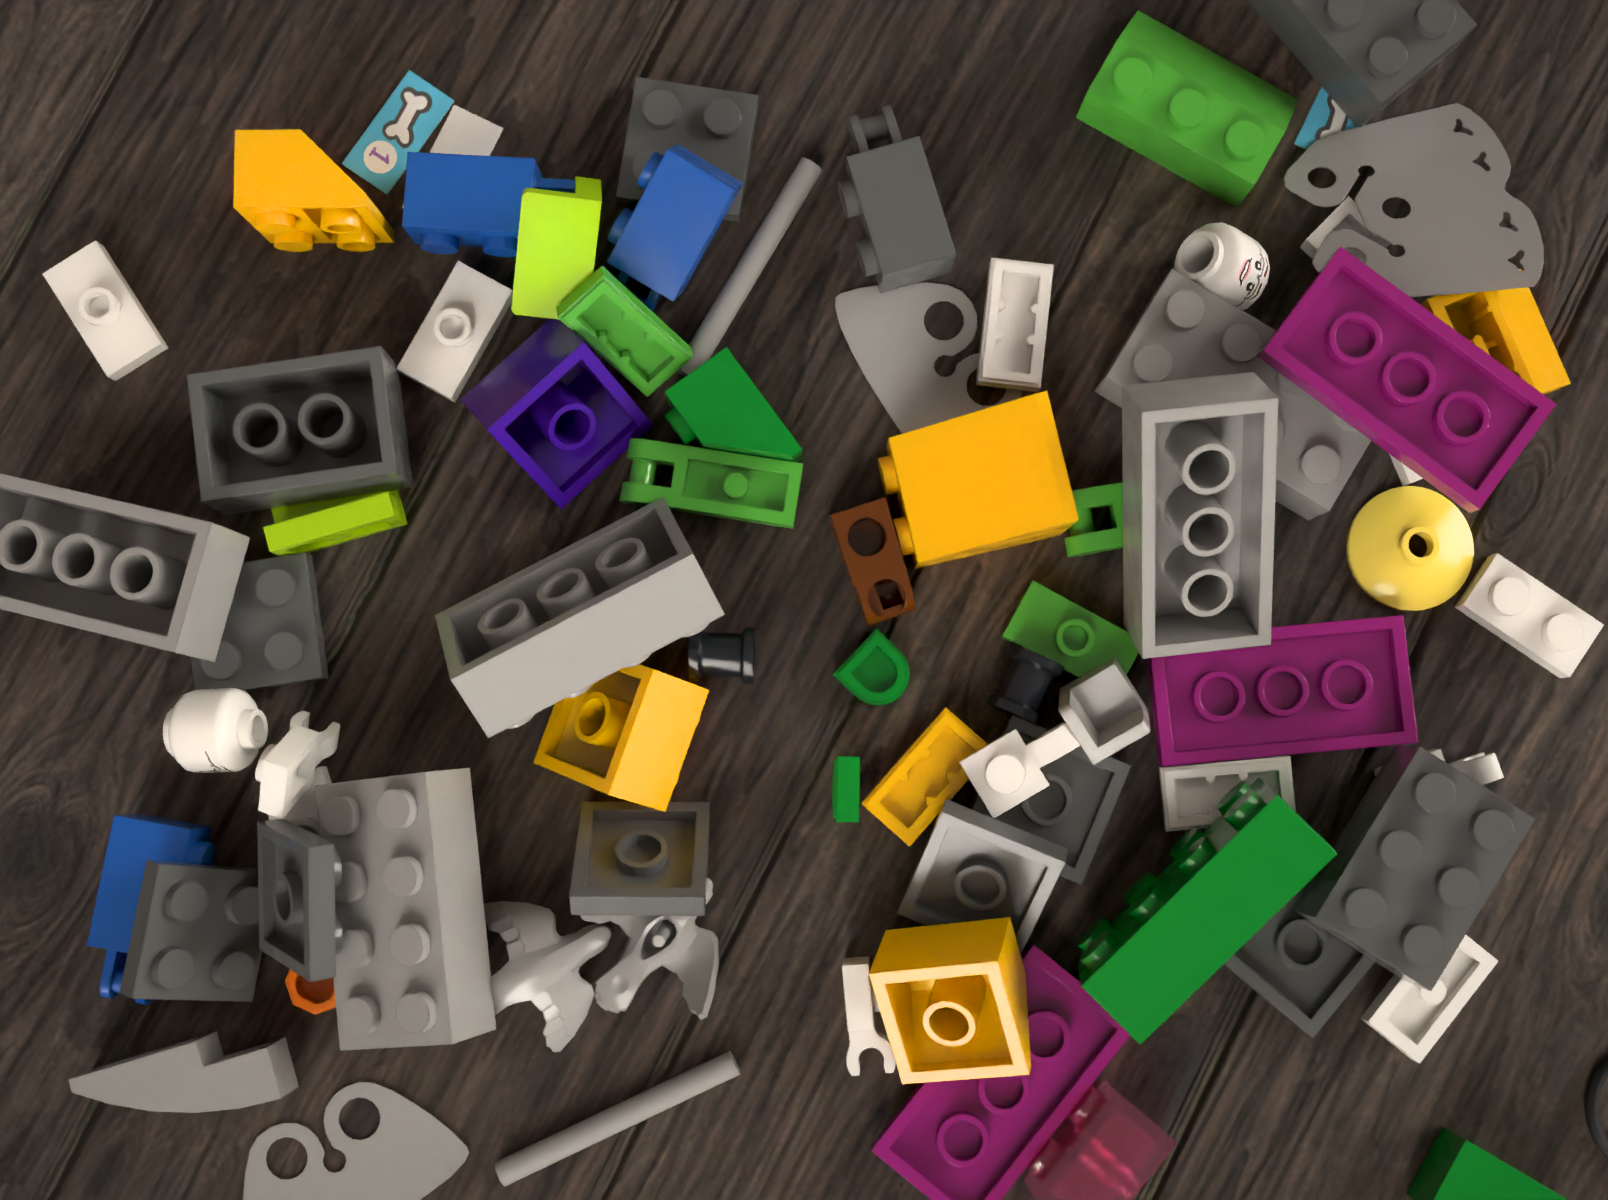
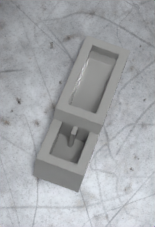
M217 1031L96 1067L68 1079L72 1093L111 1105L153 1112L200 1113L240 1109L282 1099L299 1087L286 1037L224 1056Z

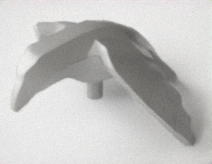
M708 877L706 904L713 895V882ZM580 915L582 920L602 924L611 921L618 924L628 936L619 958L593 982L596 1003L601 1008L615 1013L626 1011L643 980L650 973L663 966L671 972L677 973L679 979L683 982V997L687 1001L691 1013L696 1014L700 1020L707 1018L715 993L719 967L718 938L713 931L695 925L697 916Z
M500 901L484 903L485 922L488 930L500 933L503 940L507 942L506 948L509 956V961L497 973L491 976L495 1015L509 1005L531 1000L543 1012L546 1021L543 1028L546 1046L550 1047L553 1052H560L574 1037L585 1020L595 995L592 985L581 978L578 973L579 968L607 947L613 932L611 926L595 923L575 933L560 936L556 931V916L549 908L527 902Z

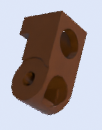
M886 497L828 516L827 518L834 539L837 542L847 576L852 581L867 626L915 611L916 604Z

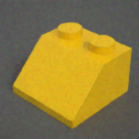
M640 664L622 668L593 683L583 694L573 698H564L554 704L533 763L607 795L666 812L672 792L678 782L679 773L694 731L700 721L701 712L709 690Z
M1010 917L885 931L869 976L902 1084L1030 1074L1031 1056L1026 974Z

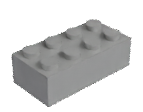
M1171 269L1157 287L1094 392L1122 408L1123 385L1254 372L1279 397L1275 501L1308 521L1330 511L1371 440L1257 357L1258 353L1275 332L1273 328L1183 274Z
M1254 372L1122 386L1124 627L1142 659L1271 645L1279 397Z
M0 473V609L215 662L250 537L212 522Z
M664 497L436 614L435 618L450 680L487 737L490 738L505 729H513L524 725L536 713L564 698H573L583 694L593 683L622 668L633 667L642 663L652 652L675 640L698 634L710 622L725 614Z
M470 768L428 771L315 785L320 837L334 843V849L337 851L342 865L341 884L335 889V915L341 924L343 945L340 953L336 954V977L333 978L340 1051L448 1045L496 1030Z

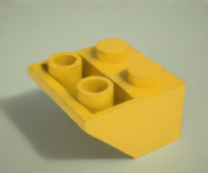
M301 129L235 130L233 207L271 244H274L276 249L288 252H306L313 249V243H337V247L340 249L364 252L374 250L375 243H394V229L367 194Z
M1529 287L1436 295L1420 304L1543 395L1571 384Z

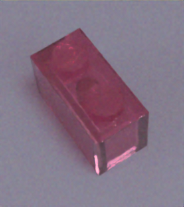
M1104 1080L1097 1090L1092 1086L1089 1087L1067 1115L1071 1122L1055 1141L1050 1137L1026 1169L1030 1172L1024 1178V1181L1031 1194L1038 1200H1132L1176 1146L1177 1142L1107 1080Z

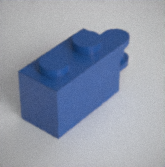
M679 144L668 148L664 156L655 151L646 163L637 181V185L645 191L634 212L625 207L607 237V241L615 245L607 263L621 271L617 279L652 312H654L662 295L674 301L684 292L744 183ZM632 278L652 289L647 299L628 288Z
M407 152L402 227L415 244H420L422 250L430 253L455 254L458 252L459 246L483 247V252L492 256L516 257L522 191L525 188H536L574 193L575 180L543 178L535 158Z
M140 813L114 815L87 946L107 949L100 981V995L102 997L114 999L120 993L146 860L213 865L215 847L213 843L209 842L211 826ZM135 999L138 1004L150 1005L153 999Z

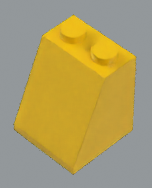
M1047 391L890 437L886 445L887 456L878 458V467L884 492L886 495L896 493L902 517L892 519L902 556L911 554L914 569L1059 536L1079 520Z

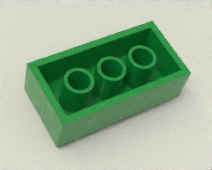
M1260 777L1250 786L1245 781L1234 786L1216 806L1221 815L1203 832L1198 827H1194L1187 832L1170 851V855L1175 860L1157 877L1149 872L1140 878L1123 898L1128 906L1110 923L1105 918L1098 920L1084 933L1077 943V946L1082 950L1076 956L1081 987L1140 1045L1338 854Z

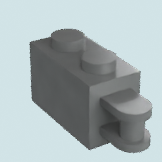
M890 104L881 106L879 108L880 114L859 119L857 114L847 116L848 130L855 154L846 157V180L838 182L839 195L847 219L857 216L864 237L855 240L862 271L865 277L875 274L880 293L952 273L956 258V251L920 136L902 141ZM886 138L888 145L869 150L868 143Z

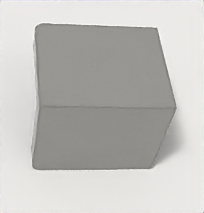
M1115 657L1061 687L1059 690V712L1093 765L1150 732L1148 708Z

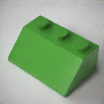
M1137 10L1117 39L1089 87L1076 118L1237 208L1255 186L1283 137L1299 100Z

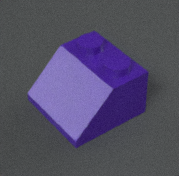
M549 319L460 399L467 409L560 509L565 507L628 449L630 439L640 438L653 426L652 422L585 342L557 319Z

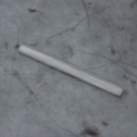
M801 158L691 340L689 346L691 347L693 357L677 371L682 376H687L712 356L822 173V169L813 161Z
M727 1051L496 1161L495 1170L503 1186L510 1185L740 1075V1070L731 1051Z

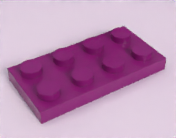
M1339 247L1332 254L1257 355L1269 366L1469 513L1480 510L1556 406V403L1342 247Z
M1403 615L1271 627V645L1146 659L1158 766L1418 743Z
M1030 943L1021 954L1026 974L1031 1056L1030 1074L919 1083L870 1145L871 1151L930 1200H1001L1130 1036L1081 987V983L1033 943Z

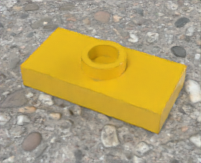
M945 707L865 797L861 804L910 847L939 814L945 799L951 800L968 781L969 778L959 761L988 744Z

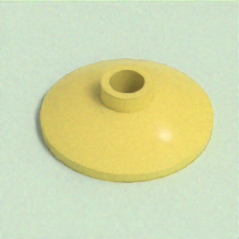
M1403 486L1389 489L1374 496L1360 508L1349 528L1346 552L1353 577L1368 596L1392 609L1420 611L1442 604L1455 595L1462 587L1472 567L1474 544L1471 530L1465 517L1449 499L1427 488ZM1412 535H1418L1425 540L1427 550L1423 557H1417L1411 553L1409 540Z

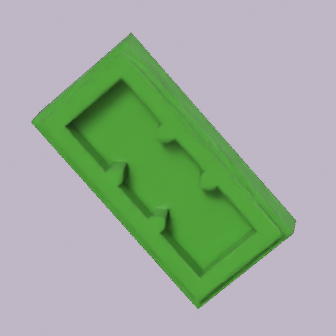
M603 266L596 270L556 307L558 319L647 397L693 357L691 347Z
M1034 580L1029 583L1001 635V638L1016 646L1023 647L1056 661L1064 666L1063 672L1076 679L1113 657L1116 658L1127 675L1139 653L1127 631Z

